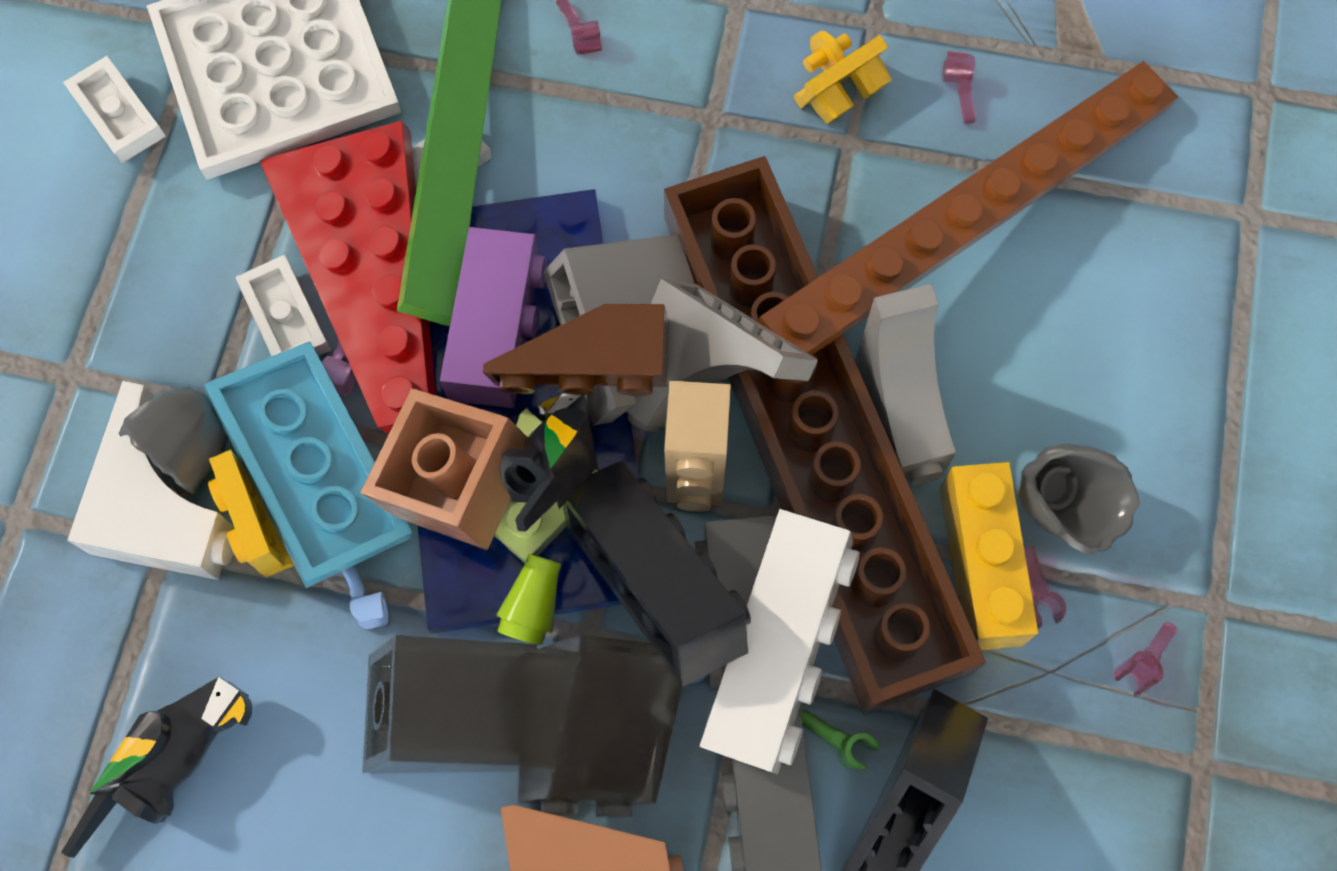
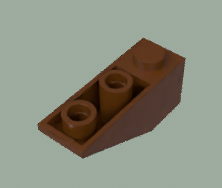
M603 304L484 363L483 373L494 385H500V391L511 394L534 393L535 385H557L560 393L571 395L594 393V386H617V393L623 395H650L653 393V387H667L669 318L665 304Z

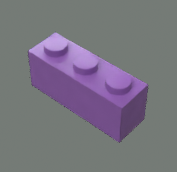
M469 227L440 376V383L449 400L514 409L517 394L500 391V385H494L483 373V364L526 343V338L534 339L536 336L538 306H533L532 303L535 288L543 289L545 277L543 271L547 268L546 256L539 255L535 234Z

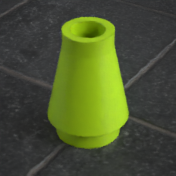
M528 553L524 567L496 616L501 618L497 632L528 643L543 645L546 632H553L557 583L561 563Z

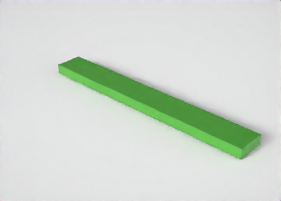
M447 0L397 311L446 326L451 324L470 226L502 0Z

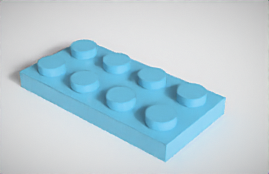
M310 341L204 384L205 394L211 401L224 431L306 588L411 538L412 531L407 521L393 517L360 493L375 462Z

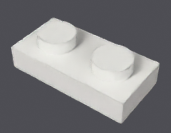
M105 56L63 82L121 163L126 162L166 137L108 56Z
M285 254L235 277L271 356L309 341L318 356L331 351Z

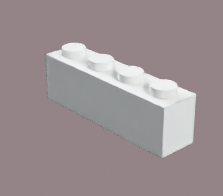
M779 509L747 604L751 617V623L746 625L748 654L727 664L699 747L777 775L781 763L792 765L803 729L795 727L794 723L801 702L809 705L812 704L822 674V669L813 666L820 643L831 645L839 623L841 610L832 606L839 585L849 587L857 568L860 552L851 549L853 545L851 531Z

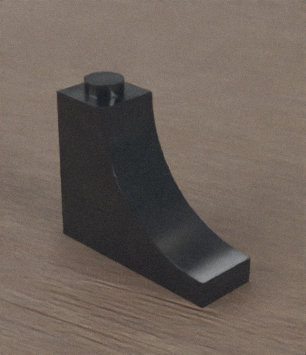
M936 689L932 691L911 727L892 772L840 871H920L963 803L988 717Z

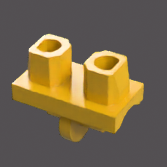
M822 30L811 36L810 49L812 54L803 59V65L809 73H812L819 67L824 71L804 85V89L793 96L799 108L802 109L811 104L816 113L828 125L854 106L840 83L850 77L863 98L867 99L891 82V76L880 58V55L889 48L881 35H878L846 57H844L843 52L852 46L851 39L847 34L843 33L834 39L832 35Z

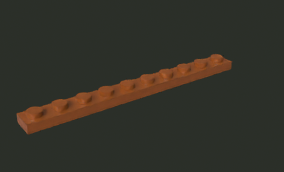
M1144 61L760 316L758 323L812 356L867 318L875 297L909 289L1167 111L1178 99V96Z

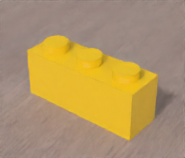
M1002 462L951 467L940 486L957 597L980 650L1023 647L1039 633L1010 463Z

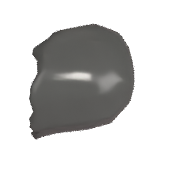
M191 387L158 392L146 403L126 416L119 431L120 437L128 435L131 444L137 450L149 455L154 465L160 468L163 473L171 475L175 479L176 484L191 494L197 492L202 482L212 471L209 459L222 454L228 440V436L220 423L211 401L205 394Z
M1065 443L1046 447L1037 455L1034 461L1028 463L1021 471L1022 476L1018 496L1021 504L1039 527L1071 547L1087 555L1098 551H1106L1111 548L1112 543L1117 538L1125 535L1130 530L1133 524V515L1140 504L1139 497L1132 480V474L1128 467L1119 461L1116 456L1089 446Z

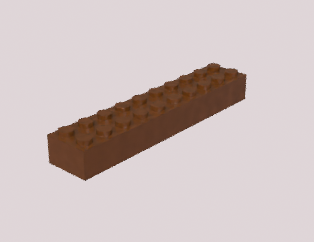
M766 156L664 189L665 221L670 234L679 235L695 284L758 322L760 316L819 278ZM842 334L812 355L818 361L809 381L773 378L756 369L736 373L728 378L781 509L851 531L853 540L851 549L860 552L857 568L850 586L839 585L832 607L841 610L839 623L833 639L865 715L970 676L982 667L986 661L849 346Z

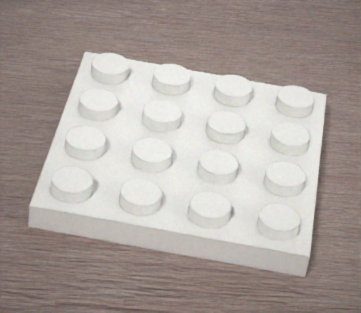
M162 0L147 5L199 169L206 180L258 163L261 159L290 152L402 113L359 0Z

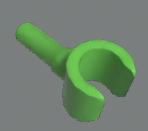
M803 709L801 712L802 725L829 741V744L837 748L839 760L845 767L852 770L868 769L863 763L857 762L853 758L851 748L855 741H860L868 749L879 751V744L872 735L867 733L848 735L840 729L832 727L806 709Z

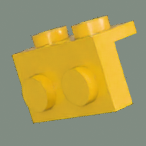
M231 450L210 458L209 461L216 478L208 481V486L218 509L222 513L228 511L235 529L228 531L227 537L237 560L241 564L248 562L265 578L294 566L239 458Z

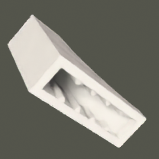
M122 381L67 541L90 555L219 580L223 565H228L234 555L227 532L235 528L220 513L202 508L182 498L169 481L167 474L163 473L160 468L152 463L149 455L137 450L131 444L128 435L119 436L124 418L155 396L144 385Z

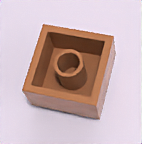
M411 388L360 493L393 517L488 550L511 500V496L504 488L500 478L499 466L502 464L501 455L507 448L522 449L527 436L508 417Z

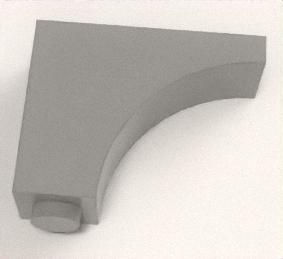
M678 234L566 248L543 271L560 326L603 304H651L661 279L695 284ZM594 386V393L585 395L593 426L613 422L636 404L634 396L617 393V386Z
M661 279L651 304H665L669 318L667 387H653V393L650 395L634 396L636 404L626 411L629 413L627 419L636 427L650 432H657L659 427L666 428L669 381L718 384L736 373L751 369L762 371L773 378L809 381L818 359L699 285Z
M932 283L875 297L855 359L906 480H911L912 485H922L941 478L944 475V470H947L956 454L944 413L936 370L934 330L939 303Z

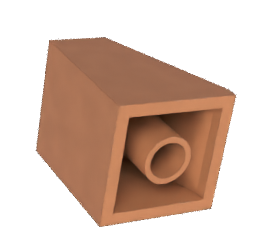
M513 805L500 808L510 871H684L681 855L668 857L665 842Z

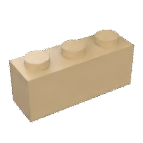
M669 381L664 448L667 502L677 503V507L681 510L704 512L710 510L711 505L722 506L731 384Z

